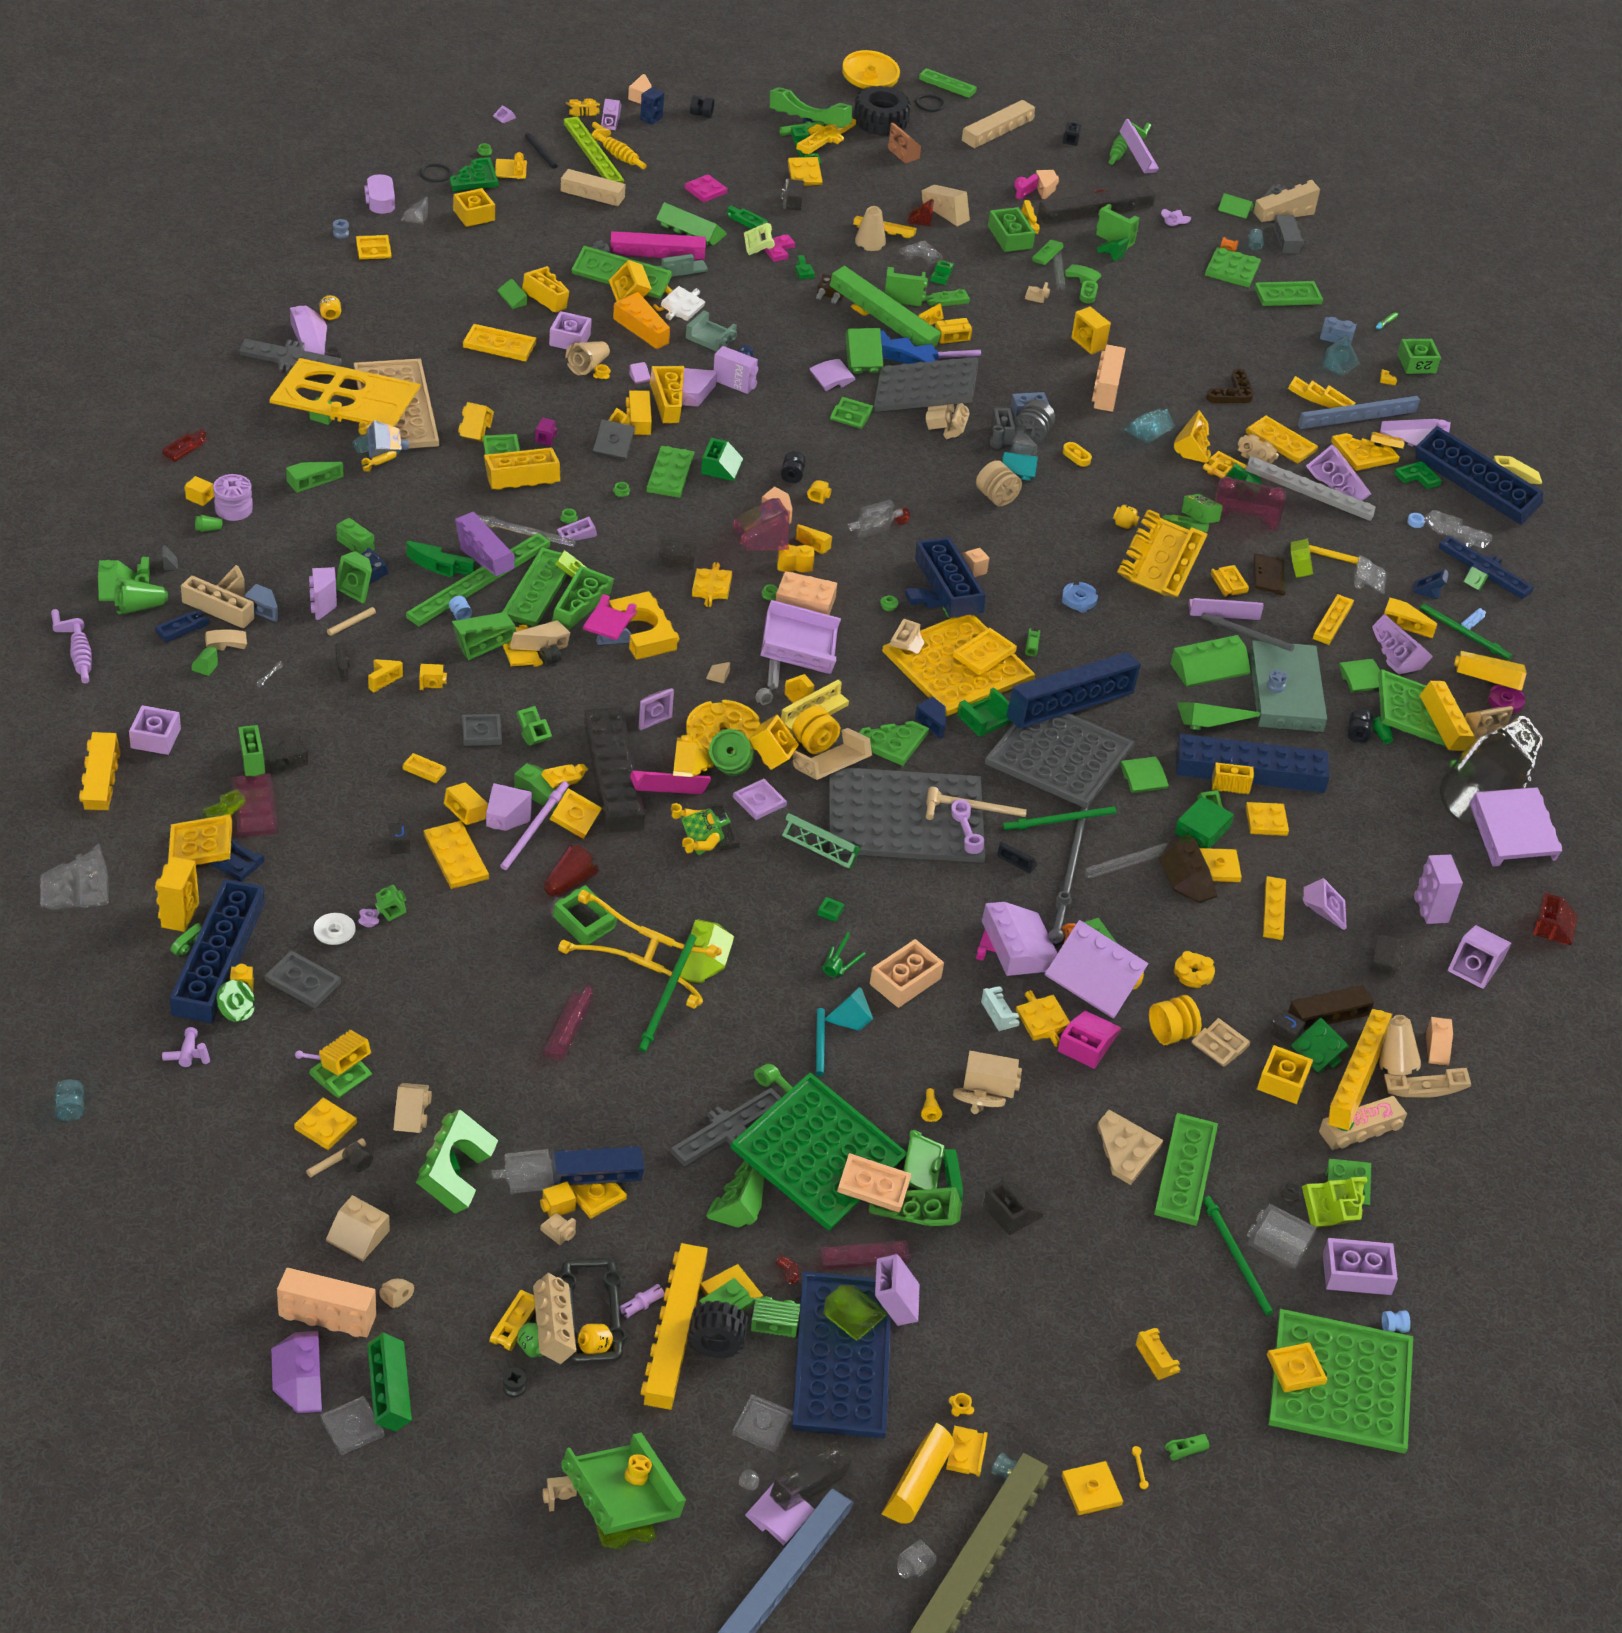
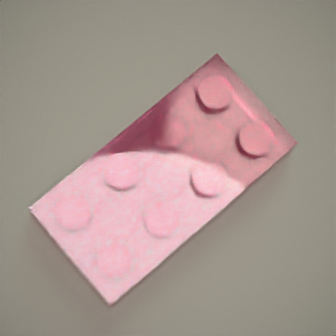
M271 773L258 776L231 777L238 838L278 834Z

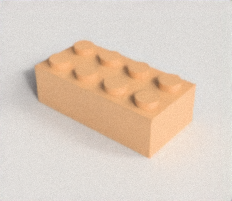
M1106 345L1105 351L1102 350L1092 402H1095L1094 408L1113 412L1126 348Z
M286 1268L277 1288L279 1316L284 1319L305 1322L310 1326L325 1327L330 1331L346 1332L354 1337H368L376 1317L375 1289L291 1268Z

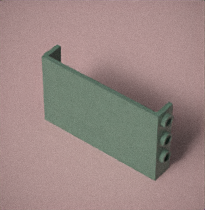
M1252 640L1249 656L1256 712H1260V716H1257L1258 727L1324 732L1327 714L1317 647L1314 645L1293 644L1294 650L1291 652L1263 641ZM1273 670L1284 671L1288 676L1285 690L1281 693H1274L1267 688L1269 675Z

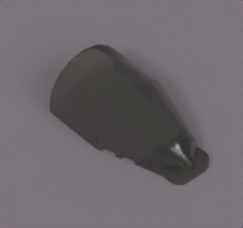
M1521 715L1515 718L1511 724L1476 739L1464 750L1443 777L1440 785L1441 801L1448 813L1458 822L1472 829L1479 830L1469 804L1476 792L1524 789L1527 787V783L1531 780L1530 771L1534 768L1537 752L1542 746L1543 739L1539 731L1526 716Z

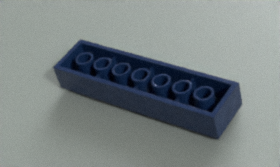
M1436 426L1415 447L1417 460L1423 461L1434 471L1520 525L1543 504V491L1439 426Z
M1128 652L1013 686L1006 717L1020 729L1133 694L1141 663Z
M1179 734L1176 747V775L1212 779L1215 763L1253 767L1254 778L1252 784L1323 793L1326 791L1330 778L1328 751Z
M228 879L223 880L171 994V1015L213 1023L219 1009L217 992L222 984L230 981L231 967L238 965L265 904L264 886Z

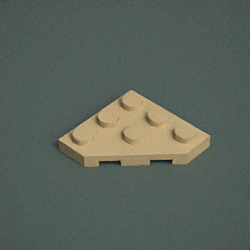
M1108 1110L1098 1122L1097 1128L1099 1134H1101L1103 1147L1111 1165L1112 1175L1131 1185L1160 1149L1164 1140L1111 1110Z

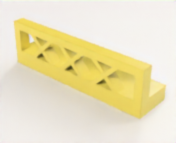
M836 680L782 709L781 720L791 734L795 719L801 712L811 706L820 705L830 715L848 706L849 700L840 694L842 682Z

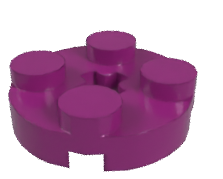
M1498 684L1491 688L1487 701L1493 708L1512 706L1514 708L1512 714L1523 709L1525 695L1521 690Z

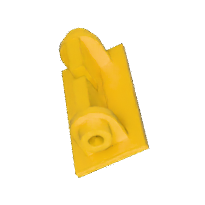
M941 303L919 314L918 317L930 325L944 319Z

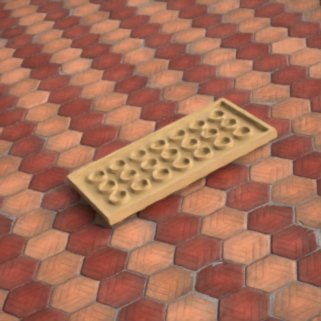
M421 358L354 363V370L421 384V388L395 427L400 430L401 439L409 441L408 448L439 446V438ZM356 380L358 390L363 389L365 384Z

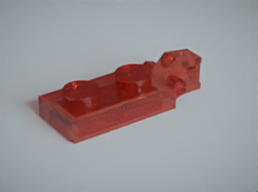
M200 429L194 434L186 433L162 449L163 455L176 462L201 446L207 440L206 432Z

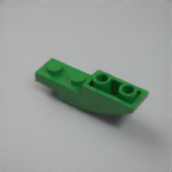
M408 540L406 542L407 557L430 571L448 577H454L455 573L469 575L475 571V559L443 553L442 547Z

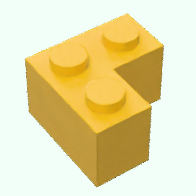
M467 402L462 411V416H464L463 422L460 423L458 429L460 436L482 442V436L485 435L486 427H491L494 411L487 406Z

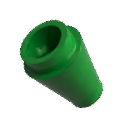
M1381 716L1373 720L1374 731L1383 744L1391 743L1394 740L1391 726L1381 723Z

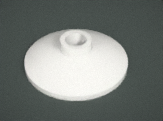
M341 913L323 915L314 924L316 938L330 945L345 943L355 933L354 921L349 916Z

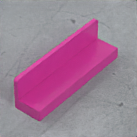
M632 771L630 775L635 790L703 794L711 781L710 776L696 775L694 777L674 776L673 773Z

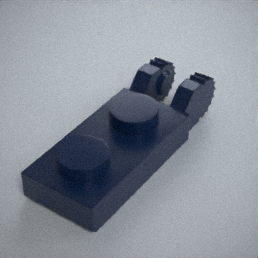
M196 610L156 626L155 632L166 643L193 630L207 626L210 620L206 616L203 617L202 611Z

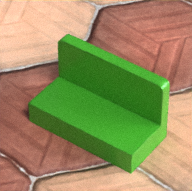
M1224 193L1218 210L1247 219L1249 211H1252L1253 202Z

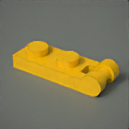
M523 1290L519 1291L490 1337L491 1343L496 1345L499 1343L504 1345L505 1349L512 1351L518 1338V1331L522 1326L529 1323L536 1312L534 1295ZM504 1331L510 1333L508 1337L502 1334L504 1333Z

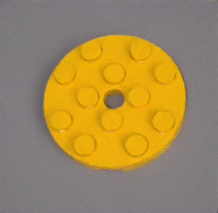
M722 700V703H712L709 701L697 706L689 714L686 733L692 736L693 739H697L709 753V744L712 738L718 732L724 730H720V728L736 729L742 732L749 740L760 725L758 715L741 703L729 700Z

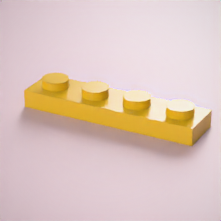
M856 216L853 224L859 228L863 217ZM883 221L884 230L887 231V234L896 235L898 233L902 234V237L905 238L914 237L917 228Z
M1337 594L1316 629L1313 639L1330 645L1353 606L1354 600Z
M1266 877L1263 937L1283 939L1286 879Z

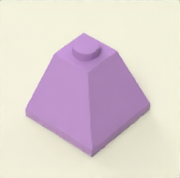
M672 688L651 694L640 701V730L672 718L674 690Z
M494 783L486 813V826L506 831L530 822L532 792Z
M1324 878L1305 886L1303 896L1305 905L1341 929H1347L1345 900Z

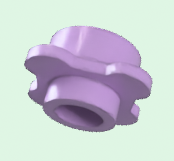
M361 909L359 911L361 915L359 923L361 925L373 927L379 923L378 916L380 913L377 909Z

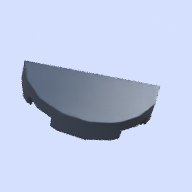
M625 628L617 640L598 634L596 642L598 645L630 643V635L632 634Z

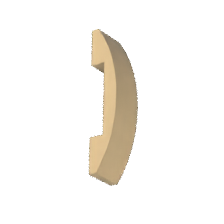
M1467 1068L1446 1069L1445 1075L1406 1078V1075L1384 1074L1388 1093L1401 1097H1437L1452 1094L1471 1086Z

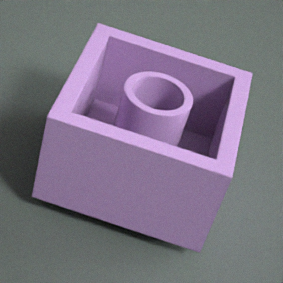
M560 311L550 328L549 345L567 349L573 343L587 342L591 335V318Z
M142 705L129 730L131 748L169 755L181 730L179 712Z

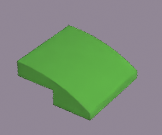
M842 397L839 404L835 406L830 420L862 429L873 411V406Z
M1373 659L1338 664L1342 678L1347 680L1351 693L1379 689L1378 673L1380 669Z
M1157 757L1120 762L1124 779L1128 780L1131 793L1168 788L1169 785Z
M361 1060L339 1076L323 1068L321 1062L311 1068L309 1072L318 1083L337 1098L342 1097L372 1075Z

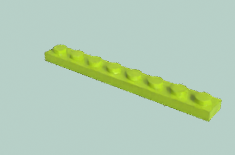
M578 116L565 118V127L602 178L624 183L622 176Z

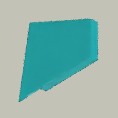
M860 987L825 1018L827 1022L860 1031L873 1020L865 995Z

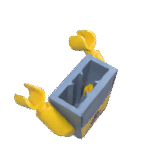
M374 420L369 424L365 421L359 423V434H367L369 457L372 458V460L368 458L362 460V465L369 464L363 467L364 471H370L372 465L377 466L394 459L401 449H408L409 441L401 439L400 430L385 420Z

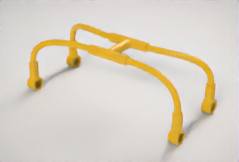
M582 890L579 893V902L584 904L592 901L596 902L624 924L639 931L640 934L651 938L644 957L632 952L628 953L609 947L574 945L566 940L560 942L558 951L565 954L573 950L613 953L627 957L628 960L671 977L672 972L652 961L657 945L661 942L670 947L674 946L683 949L685 944L678 943L674 939L649 928L634 924L590 892ZM710 944L708 949L693 946L691 950L692 952L706 953L711 958H716V956L722 954V949L713 944ZM679 977L678 982L692 993L687 1000L686 1006L693 1009L700 1006L703 1002L702 996L693 986Z

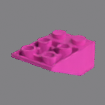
M1084 1011L1072 1020L1062 1033L1058 1052L1095 1069L1122 1028L1088 1011Z

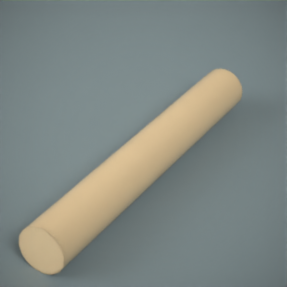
M371 607L328 629L327 633L332 636L376 614V611Z
M361 1138L306 1170L308 1176L311 1178L365 1147V1140Z

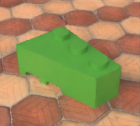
M506 612L452 621L459 648L468 661L510 642L513 633L517 632L515 624Z

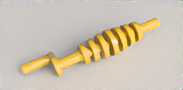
M593 122L592 127L596 130L592 133V137L595 141H601L604 148L615 158H619V160L631 166L637 165L643 170L646 168L647 165L639 160V156L630 147L612 137H608L611 135V131L597 122Z

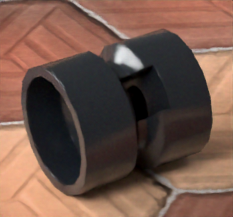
M693 95L690 114H702L704 117L711 118L714 110V98L705 97L703 99L702 96Z
M792 451L785 455L781 470V477L784 481L788 483H798L801 481L806 463L803 454Z
M1356 709L1350 714L1347 735L1351 741L1362 744L1371 739L1374 717L1370 711Z

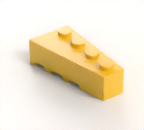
M652 366L650 385L663 423H679L684 366Z
M92 732L91 740L87 742L89 756L85 757V768L87 769L86 773L82 775L84 789L80 790L79 800L83 802L84 809L109 811L112 797V786L110 785L115 783V771L118 769L117 758L120 759L121 754L116 733Z

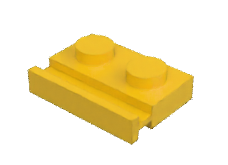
M1235 565L1211 570L1212 578L1225 597L1228 594L1248 593L1249 586Z
M954 1426L952 1435L954 1447L948 1456L946 1469L965 1474L972 1473L980 1477L988 1433H977V1430Z

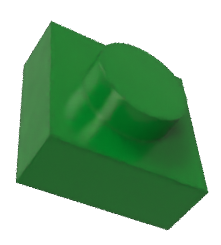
M826 897L819 907L817 915L836 922L844 910V904Z

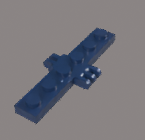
M1451 536L1440 542L1439 549L1470 567L1467 573L1474 567L1489 575L1488 579L1521 599H1524L1533 592L1534 587L1502 568V560L1500 558L1496 559L1495 555L1484 557Z

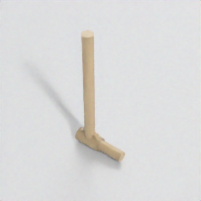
M930 787L926 801V819L932 820L934 818L935 807L940 802L953 804L955 800L963 798L941 795L938 788ZM963 799L970 804L971 808L1022 817L1026 816V809Z

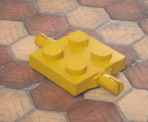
M716 562L713 563L712 569L696 570L692 596L704 598V605L708 607V603L709 607L712 606L713 599H728L732 571L719 570L720 564L718 562L717 564Z
M1027 991L1025 997L1029 1002L1016 1006V1012L1032 1040L1050 1038L1055 1047L1059 1046L1060 1038L1058 1034L1064 1032L1070 1021L1054 994L1036 999L1033 991Z

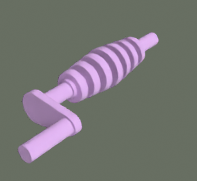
M53 609L51 611L53 631L74 632L71 635L70 655L76 672L81 674L82 683H88V673L91 671L92 651L86 635L81 632L84 629V622L79 618L60 622L59 611Z

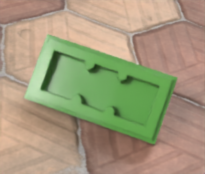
M1050 240L1032 257L1033 262L1046 265L1064 247L1063 243Z

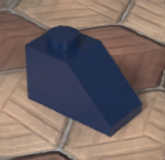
M932 696L917 705L915 719L942 739L946 725V706Z

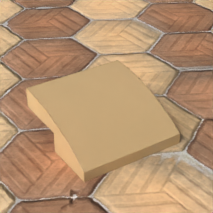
M1218 1018L1208 1029L1204 1028L1192 1040V1044L1224 1067L1250 1046V1041Z

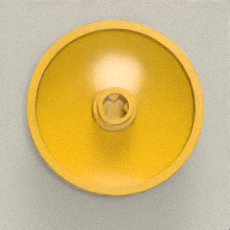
M862 50L853 52L844 59L842 73L851 84L862 89L870 88L871 86H888L891 88L898 82L900 69L891 57L876 51Z

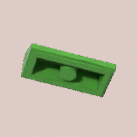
M513 279L507 281L497 290L512 309L527 305L526 293Z

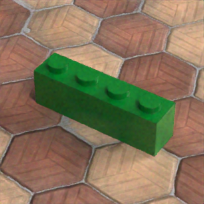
M382 1333L367 1344L374 1423L396 1432L412 1421L404 1341Z

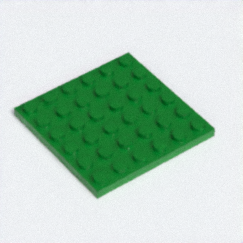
M812 1073L806 1075L730 1145L734 1152L828 1231H831L862 1201L837 1192L849 1153L892 1168H896L907 1155L904 1149Z

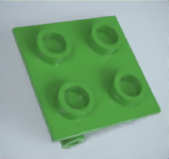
M1329 1159L1328 1167L1325 1170L1328 1181L1347 1180L1351 1177H1367V1183L1363 1189V1195L1365 1196L1363 1205H1370L1371 1163Z

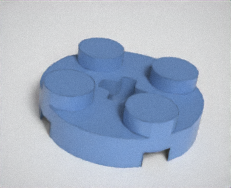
M1079 582V585L1070 583L1064 587L1062 603L1068 607L1084 613L1097 604L1098 595L1093 586Z

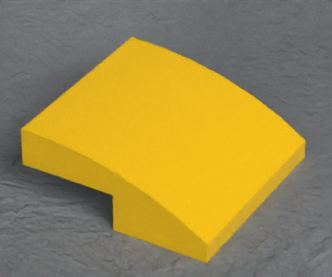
M388 235L356 236L359 260L391 258Z

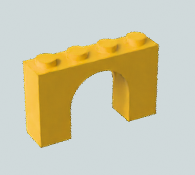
M649 591L609 601L610 608L626 612L630 603L637 605L635 608L636 615L629 622L645 621L654 626L649 631L630 635L629 649L636 660L677 650L679 635L673 630L671 622L666 619L663 609L659 608L656 598H653Z

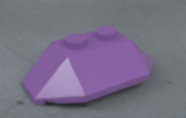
M318 1331L295 1332L271 1348L273 1391L283 1401L293 1407V1410L297 1413L322 1412Z

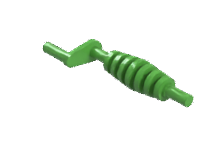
M1131 122L1140 137L1145 139L1151 124L1146 123L1144 128L1141 129ZM1121 133L1114 140L1110 151L1111 158L1109 164L1111 165L1116 160H1119L1129 148Z

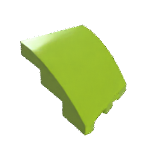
M1351 1177L1347 1180H1334L1302 1186L1311 1228L1334 1226L1361 1220L1362 1204L1365 1198L1363 1189L1367 1183V1177Z

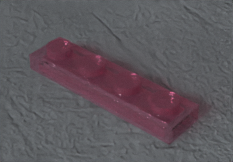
M907 1240L820 1247L819 1250L823 1270L877 1266L878 1258L898 1254L904 1263H910L911 1260Z

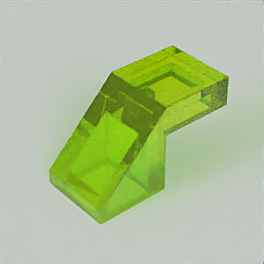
M596 1524L601 1545L610 1548L621 1549L632 1539L650 1543L656 1538L652 1524L606 1535Z

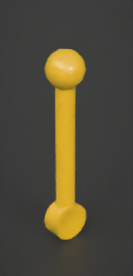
M1135 1446L1132 1448V1454L1136 1458L1141 1480L1139 1486L1141 1489H1147L1148 1482L1145 1480L1140 1459L1141 1448Z

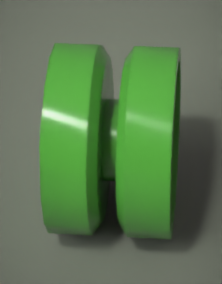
M726 729L718 732L709 744V755L712 762L721 772L727 775L737 776L746 772L754 761L755 752L750 741L742 732L736 729Z

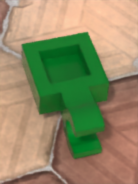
M797 255L799 262H796L795 272L799 280L814 278L815 273L811 264H806L804 255Z

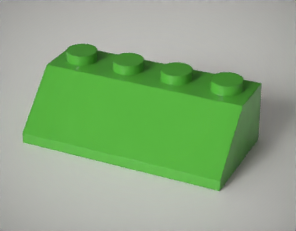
M665 202L656 218L661 223L660 226L666 229L671 227L678 234L683 232L687 234L686 236L706 237L707 246L708 244L715 245L727 234L717 224Z
M1238 635L1174 648L1170 663L1186 687L1251 673L1246 646Z

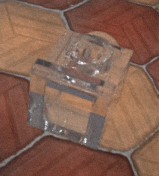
M920 1539L899 1554L896 1567L903 1578L911 1580L915 1576H922L927 1569L931 1571L935 1566L937 1556Z

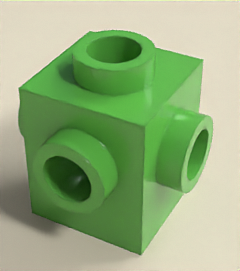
M394 885L376 893V908L380 914L383 913L388 921L406 913L404 903L406 897Z

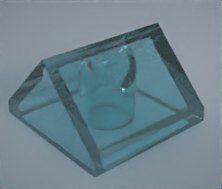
M1347 335L1326 349L1322 367L1340 377L1360 364Z

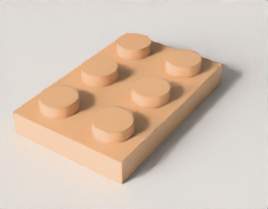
M849 1153L837 1192L900 1213L911 1174Z

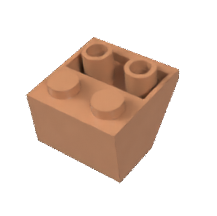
M891 123L888 149L904 163L920 159L921 146L896 124Z

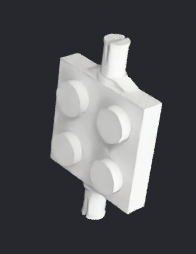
M678 286L663 299L661 306L669 311L666 314V319L671 320L674 316L688 321L705 305V301L697 297L700 294L699 289L697 290L696 288L692 292H688Z

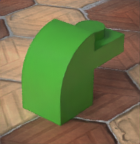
M536 706L520 710L516 713L523 730L521 732L522 737L529 746L550 740L552 734L546 719L540 720Z

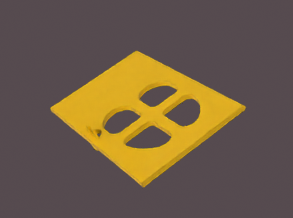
M299 358L271 396L270 403L328 415L331 420H335V417H338L337 421L340 422L342 419L356 422L365 421L369 424L374 420H385L395 427L421 388V384ZM318 374L335 376L329 384L305 380L308 376ZM345 379L358 380L365 384V387L360 390H351L339 386ZM307 388L321 391L323 394L318 400L312 401L302 397L296 390ZM334 395L355 400L353 404L348 406H342V403L337 401L328 404Z

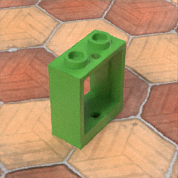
M585 885L580 889H575L566 898L559 899L554 905L553 917L580 944L589 945L613 930L616 926L617 918L596 902H588L587 905L600 919L585 928L568 911L580 903L578 896L582 890L596 896Z

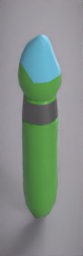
M1394 312L1378 322L1376 329L1384 328L1385 325L1397 318L1398 313Z

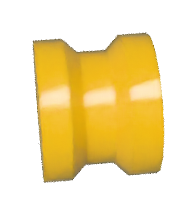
M638 1454L631 1456L624 1473L625 1479L633 1485H644L652 1468L650 1459Z

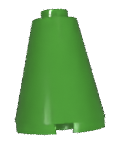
M118 577L116 580L119 581V585H115L114 602L115 606H119L120 611H117L119 615L163 606L168 601V592L164 590V587Z

